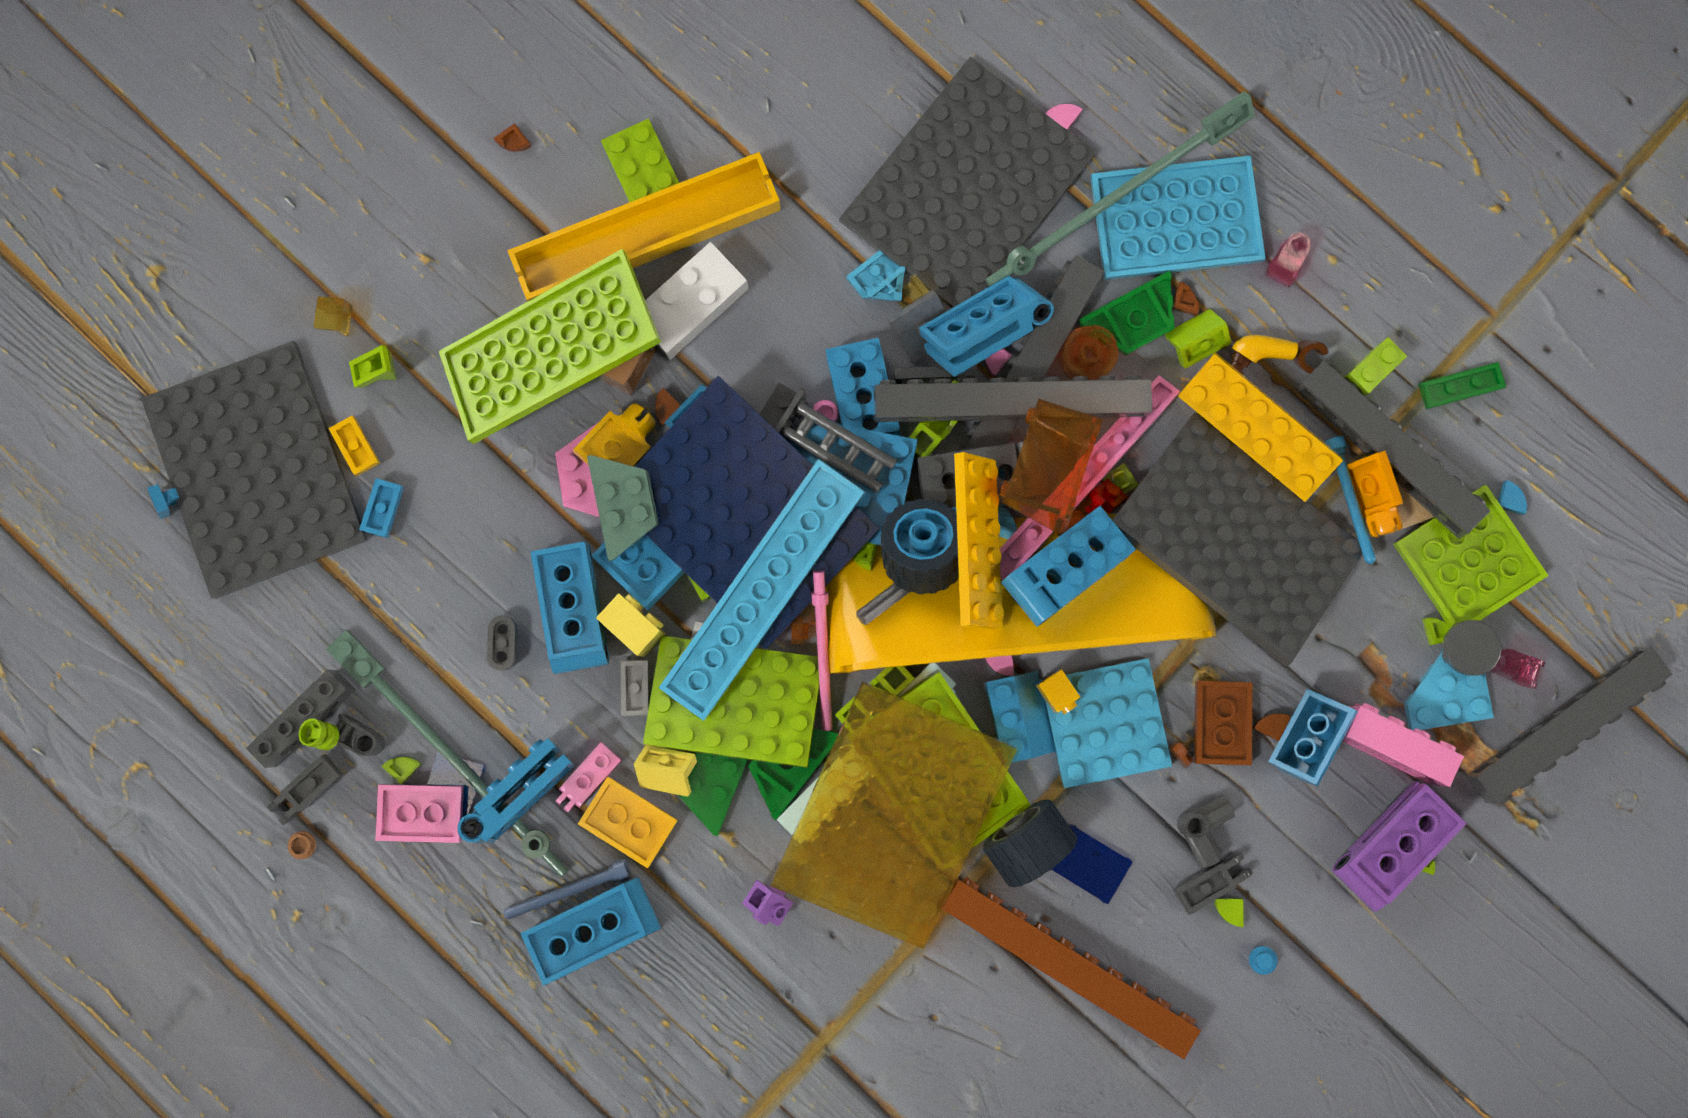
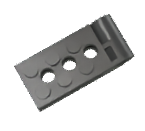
M1029 440L1016 444L1009 443L919 457L916 462L922 499L938 500V502L949 505L950 508L956 507V487L953 489L945 488L942 484V479L950 477L955 481L954 454L961 452L996 460L997 469L1008 471L1010 475L1009 480H1001L997 477L999 505L1033 500L1049 495L1040 440Z

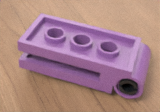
M1413 781L1348 849L1349 852L1337 860L1332 868V872L1372 911H1378L1386 904H1390L1467 823L1427 784ZM1423 817V823L1419 827V820ZM1404 837V843L1400 847L1399 842L1401 838ZM1385 857V863L1380 867V861Z

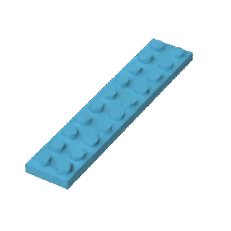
M818 459L664 679L659 689L703 721L706 720L865 494V491Z

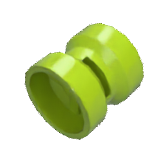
M313 718L304 721L299 729L298 736L303 745L328 751L336 746L339 740V730L334 724Z

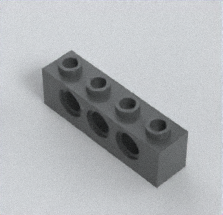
M327 669L246 749L264 768L277 767L301 744L298 735L304 721L314 718L323 722L356 689L337 670Z

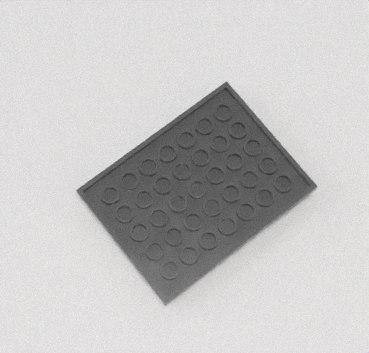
M969 57L841 215L839 222L875 250L883 252V255L899 267H905V273L927 290L935 291L940 300L953 308L989 287L985 279L1007 265L1009 254L1015 248L1023 246L1094 157L1096 151L972 57Z
M296 342L285 343L141 398L172 489L176 488L180 499H177V503L211 599L220 598L368 541L365 532L359 530L361 526L359 514Z
M1195 412L1112 519L1135 548L1286 667L1293 662L1362 556L1359 541L1309 501L1304 502L1241 448Z

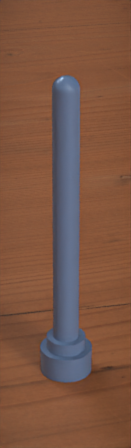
M625 857L615 860L609 866V869L509 907L505 909L503 915L506 919H512L612 879L614 882L617 880L620 882L632 878L629 864Z

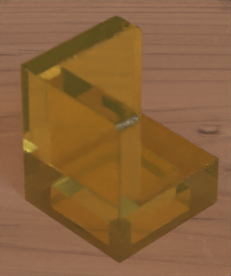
M914 274L910 277V283L902 288V301H897V303L904 309L929 291Z
M318 296L314 328L337 331L342 336H348L352 305L345 299Z

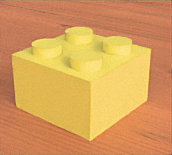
M618 593L596 619L634 654L644 658L660 641L661 637L666 634L661 629L664 624L653 614L648 613L645 615L641 611L644 607L633 596L628 594L625 597Z

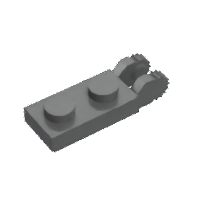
M323 754L288 784L267 808L270 812H274L281 808L288 800L293 807L278 820L282 825H285L299 812L306 809L344 774L326 754Z
M1237 853L1223 862L1215 864L1173 889L1188 915L1193 914L1235 889L1237 884L1252 876L1253 872L1250 868L1243 869L1232 877L1227 871L1241 863L1244 859L1242 853Z

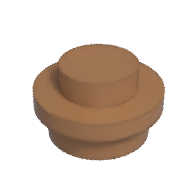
M306 831L293 834L288 841V851L296 859L309 858L316 850L314 836Z

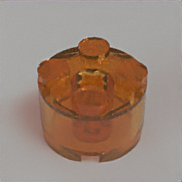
M1097 325L1080 327L1074 330L1067 338L1060 353V366L1069 379L1077 376H1086L1088 381L1099 380V377L1109 375L1118 360V348L1115 337L1107 329ZM1089 351L1092 352L1093 356L1087 359L1085 355Z

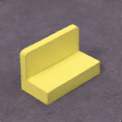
M645 745L634 763L639 786L688 797L691 793L688 776L697 760L695 754Z

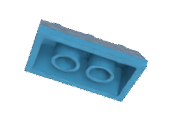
M1037 671L984 683L1003 764L1056 752L1044 698L1036 687L1040 683Z
M1307 689L1268 762L1287 775L1304 783L1319 786L1358 711Z

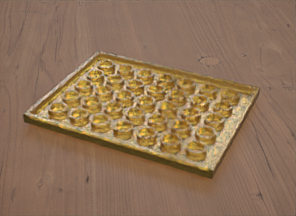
M862 681L771 880V886L924 949L942 911L941 908L954 886L1015 756L1016 747Z

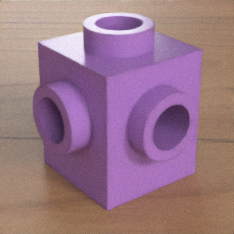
M756 880L742 904L754 913L752 917L764 925L770 922L780 926L794 902L785 896L787 891L773 882L769 886Z

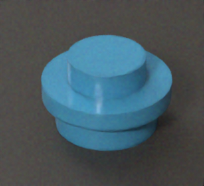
M1258 946L1249 955V965L1258 974H1270L1277 966L1276 953L1267 946Z

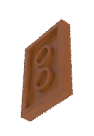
M1195 681V764L1252 766L1253 682Z

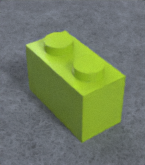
M1387 337L1377 344L1343 378L1357 385L1361 390V394L1365 396L1389 375L1407 355Z

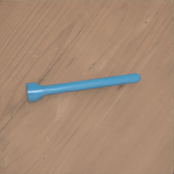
M1344 436L1328 439L1324 442L1342 456L1343 461L1336 468L1364 560L1367 564H1373L1376 557L1343 455L1346 453L1345 448H1347Z

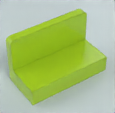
M1211 309L1175 327L1173 331L1165 335L1166 340L1175 347L1179 363L1185 369L1232 344L1227 323Z

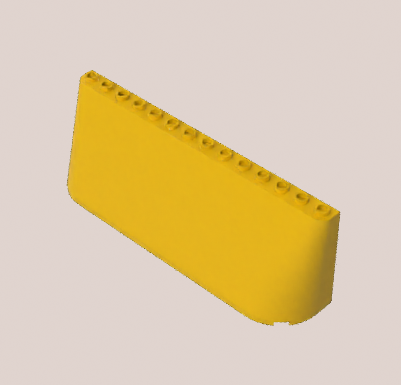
M1071 513L1034 555L1084 518L1083 513ZM1107 513V515L1111 518V520H1112V519L1115 517V515H1116V514H1108V513ZM1027 518L1014 519L1017 529ZM999 536V549L1008 539ZM877 545L871 571L859 566L852 558L825 587L829 598V604L826 605L830 675L878 668L1138 643L1206 639L1217 637L1213 608L1137 548L1127 559L1038 627L1034 625L1004 586L1001 591L1002 608L1004 610L1003 628L987 629L961 626L959 578L949 588L940 590L937 593L917 594L909 592L870 623L863 625L858 620L856 612L894 584L893 580L887 576L886 569H884L882 549L879 545ZM1068 561L1069 564H1070L1072 567L1075 568V566L1073 565V563H1071L1070 561ZM1047 577L1048 581L1054 584L1053 580Z

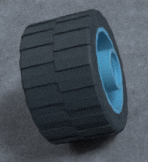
M918 499L905 502V504L897 506L892 513L888 514L885 523L882 525V534L880 536L883 566L889 579H892L895 585L903 588L905 591L917 594L937 593L954 584L959 578L956 510L950 508L945 503L938 502V500Z

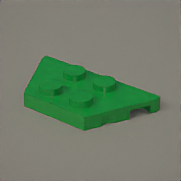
M1167 271L1078 320L1079 325L1125 356L1174 330V315L1172 314L1173 295H1171L1170 283L1172 279L1171 272Z
M813 729L808 768L751 761L748 767L775 821L841 735Z
M691 752L695 754L697 760L688 776L691 793L688 797L678 796L714 836H718L748 759Z

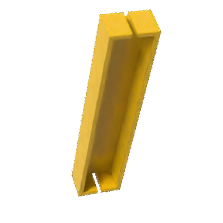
M757 152L507 251L515 272L519 276L518 279L526 300L529 301L621 249L627 253L632 268H636L781 211L780 200L771 178L769 179V173L760 152Z

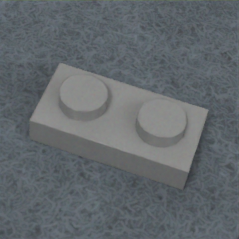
M648 660L620 661L621 716L648 715Z

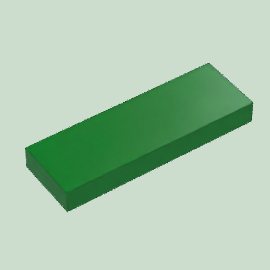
M1496 362L1421 382L1418 386L1425 409L1427 410L1506 388V383L1500 364Z

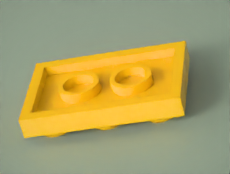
M608 776L578 822V825L641 865L649 868L678 822V819Z

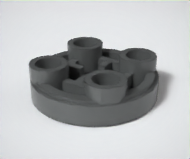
M1467 620L1455 623L1448 630L1443 640L1442 658L1444 662L1463 675L1476 676L1485 674L1496 666L1501 656V642L1498 634L1490 625L1482 621Z

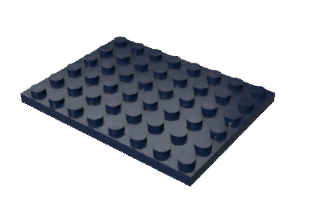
M717 376L635 466L648 470L659 522L658 526L645 535L718 603L814 465L720 376ZM855 506L759 644L765 650L812 602L811 593L814 592L813 571L824 570L826 587L880 529L857 506Z

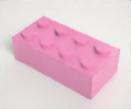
M1369 704L1348 706L1358 712L1342 742L1430 785L1451 786L1464 756L1455 752L1457 749L1455 746L1443 741L1439 743L1430 740L1431 735L1416 728L1414 731L1404 727V721L1393 716L1383 717L1378 714L1379 709Z

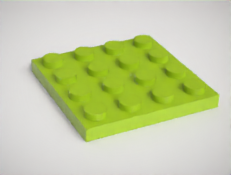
M1487 485L1479 487L1472 494L1481 497L1485 501L1486 507L1491 511L1469 534L1461 539H1458L1441 522L1433 517L1393 543L1448 627H1452L1455 623L1462 621L1482 620L1549 576Z

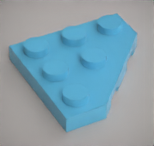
M1443 648L1438 658L1430 665L1419 681L1420 684L1414 693L1404 703L1408 728L1413 731L1415 728L1424 730L1494 718L1485 674L1468 676L1456 672L1449 664L1444 662L1442 658Z

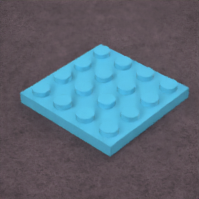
M1149 658L1066 675L1080 695V698L1075 701L1077 706L1066 714H1063L1062 711L1054 713L1044 699L1063 788L1172 767Z

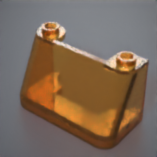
M1038 399L1036 407H1030L1024 423L1030 425L1011 480H1004L999 494L1000 497L1004 498L1003 504L1053 532L1065 533L1103 419Z

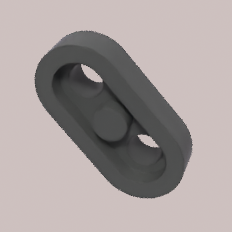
M497 616L490 621L488 626L487 661L492 668L501 671L510 669L515 664L517 657V624L508 616ZM502 625H507L508 632L505 635L500 633ZM501 652L507 654V659L504 662L499 660Z

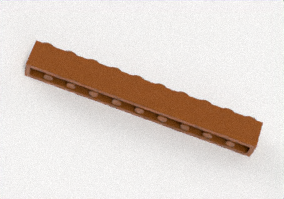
M957 877L940 906L942 910L1183 1060L1186 1058L1201 1032L1195 1025V1018L1184 1011H1181L1178 1015L1170 1010L1172 1004L1157 996L1154 1000L1146 995L1148 989L1133 981L1131 985L1122 980L1124 975L1111 966L1107 970L1098 965L1100 960L1087 951L1083 955L1074 950L1076 945L1063 936L1059 940L1049 935L1052 930L1038 921L1033 925L1026 920L1028 915L1013 906L1012 910H1009L1002 905L1004 900L992 892L985 895L978 890L980 885L967 877L962 881Z

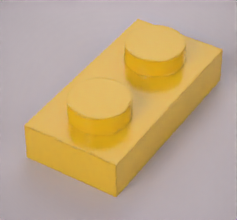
M351 415L328 428L355 476H359L380 464L356 417Z

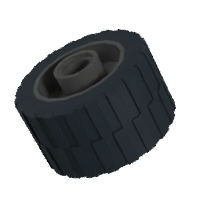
M1046 799L1033 803L1029 808L1008 820L1001 828L987 837L982 849L1009 887H1020L1041 877L1059 864L1074 849L1078 838L1054 803Z

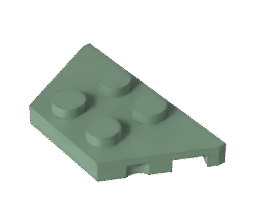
M589 455L587 459L608 561L616 560L621 553L659 525L649 473L646 469Z

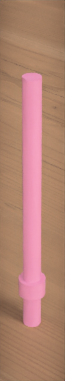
M824 570L813 571L814 592L811 595L816 617L822 730L830 731L833 729L826 613V605L829 604L828 592L825 591Z

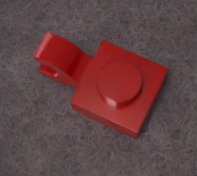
M1106 479L1090 493L1089 497L1092 498L1093 502L1085 510L1090 514L1101 506L1102 509L1110 514L1123 504L1128 496L1116 484Z

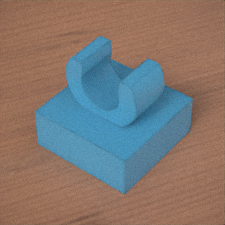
M158 484L148 487L149 496L159 519L171 516L168 506L178 504L177 499H180L176 488L162 493Z

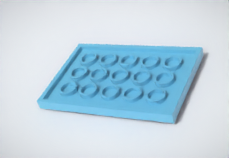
M1251 156L1171 164L1095 216L1102 269L1105 270L1103 273L1104 280L1163 274L1167 271L1172 273L1260 263L1265 260ZM1148 167L1092 173L1090 179L1094 204Z

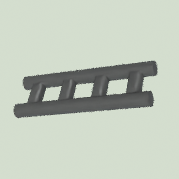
M803 403L798 413L804 416V419L796 431L788 427L783 437L874 492L879 493L883 483L876 479L884 466L893 469L898 460ZM813 423L828 431L820 445L806 438ZM837 437L852 445L844 459L829 451ZM861 451L875 459L867 474L853 466Z

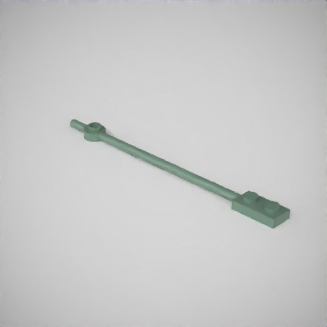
M1243 91L1201 120L1203 130L1030 249L1024 246L1015 248L1008 256L1007 265L985 279L987 285L990 287L1013 273L1019 276L1029 273L1035 265L1036 257L1204 141L1213 146L1255 117L1251 95Z
M345 630L326 648L363 688H367L372 683L483 798L488 794L486 790L488 786L380 676L386 668L349 630ZM503 803L499 809L503 811L507 805ZM520 819L511 826L523 838L521 847L526 856L530 858L541 857L560 877L569 870L549 850L551 840L546 832L542 830L531 831ZM533 839H536L539 842V848L537 850L531 847V841Z

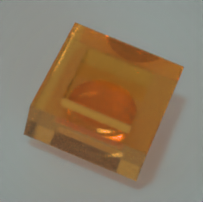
M797 617L792 622L791 644L803 645V639H808L809 623H804L803 617Z

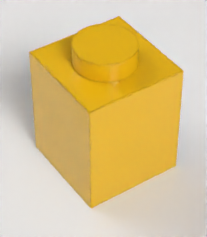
M1062 669L1036 685L1054 713L1062 711L1063 714H1066L1077 706L1075 701L1080 698V695Z

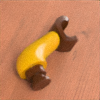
M1255 334L1244 336L1233 344L1231 349L1235 352L1231 356L1233 360L1229 364L1241 374H1244L1242 372L1244 367L1248 368L1251 362L1256 364L1258 360L1263 358L1294 360L1300 369L1311 374L1314 369L1306 364V354L1312 349L1319 355H1326L1329 351L1323 343L1318 341L1303 340L1297 343Z

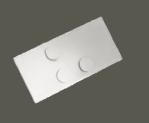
M711 242L645 300L661 340L657 347L670 360L749 289L747 280Z

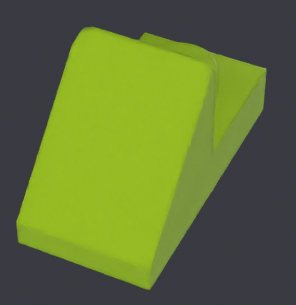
M381 345L349 361L354 388H364L378 380L397 379L392 354L386 345Z

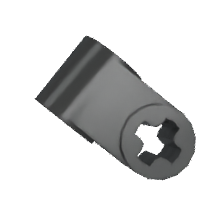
M339 714L338 718L340 720L336 725L339 730V740L336 745L361 756H375L383 751L385 740L380 733L348 715ZM368 736L373 741L372 748L369 751L364 747V741Z

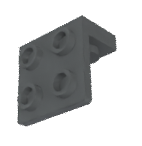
M779 382L760 415L783 436L788 427L794 430L792 426L796 418L801 419L803 417L798 413V410L803 403L807 405L806 391L800 388L796 393Z

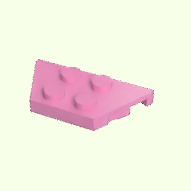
M595 424L557 451L555 456L563 506L599 517L589 466L573 452V449L597 425Z

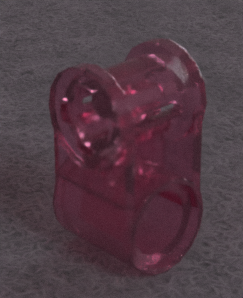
M1299 232L1292 234L1285 240L1269 264L1265 276L1290 288L1310 251L1311 241L1309 237ZM1293 243H1295V244L1297 245V247H1296L1297 252H1295V251L1293 250V249H1294Z
M1501 649V656L1505 657L1506 665L1503 668L1500 665L1499 659L1496 666L1490 671L1523 687L1536 689L1538 685L1535 682L1539 671L1546 663L1513 649Z

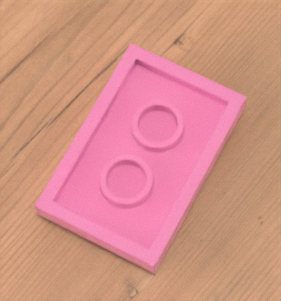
M379 784L375 841L460 843L462 838L458 834V823L463 817L464 786Z

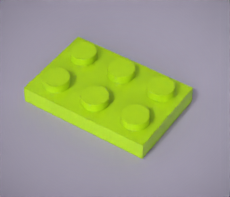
M649 118L600 140L629 202L679 183Z

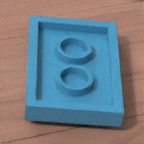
M646 535L621 553L616 560L608 561L605 542L591 555L648 611L685 573Z

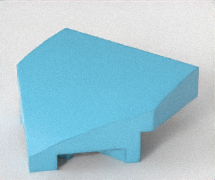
M880 250L845 277L862 298L902 301L905 267H899L891 262Z

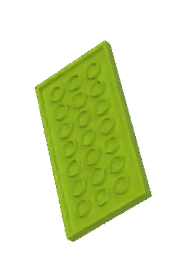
M621 249L439 351L467 440L475 444L661 343L628 255Z

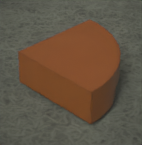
M515 123L493 138L500 147L512 152H520L532 147Z
M1179 282L1174 295L1172 309L1197 316L1199 313V302L1195 294L1187 284Z
M664 388L660 390L655 401L656 416L663 427L666 425L664 422L681 406Z
M1277 713L1270 714L1259 719L1252 729L1279 741L1291 716Z
M1173 742L1168 747L1169 751L1185 768H1188L1194 762L1193 757L1188 754V750L1181 742Z

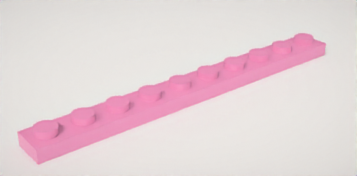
M1158 375L1151 383L1153 412L1146 417H1120L1000 548L1002 556L1000 573L1002 580L1032 558L1177 398L1180 393L1177 388Z

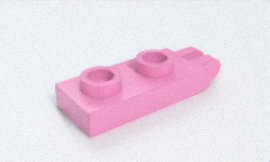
M600 742L559 788L562 794L555 802L561 805L568 797L570 802L564 807L566 812H569L575 805L580 808L620 764L622 759L603 742Z

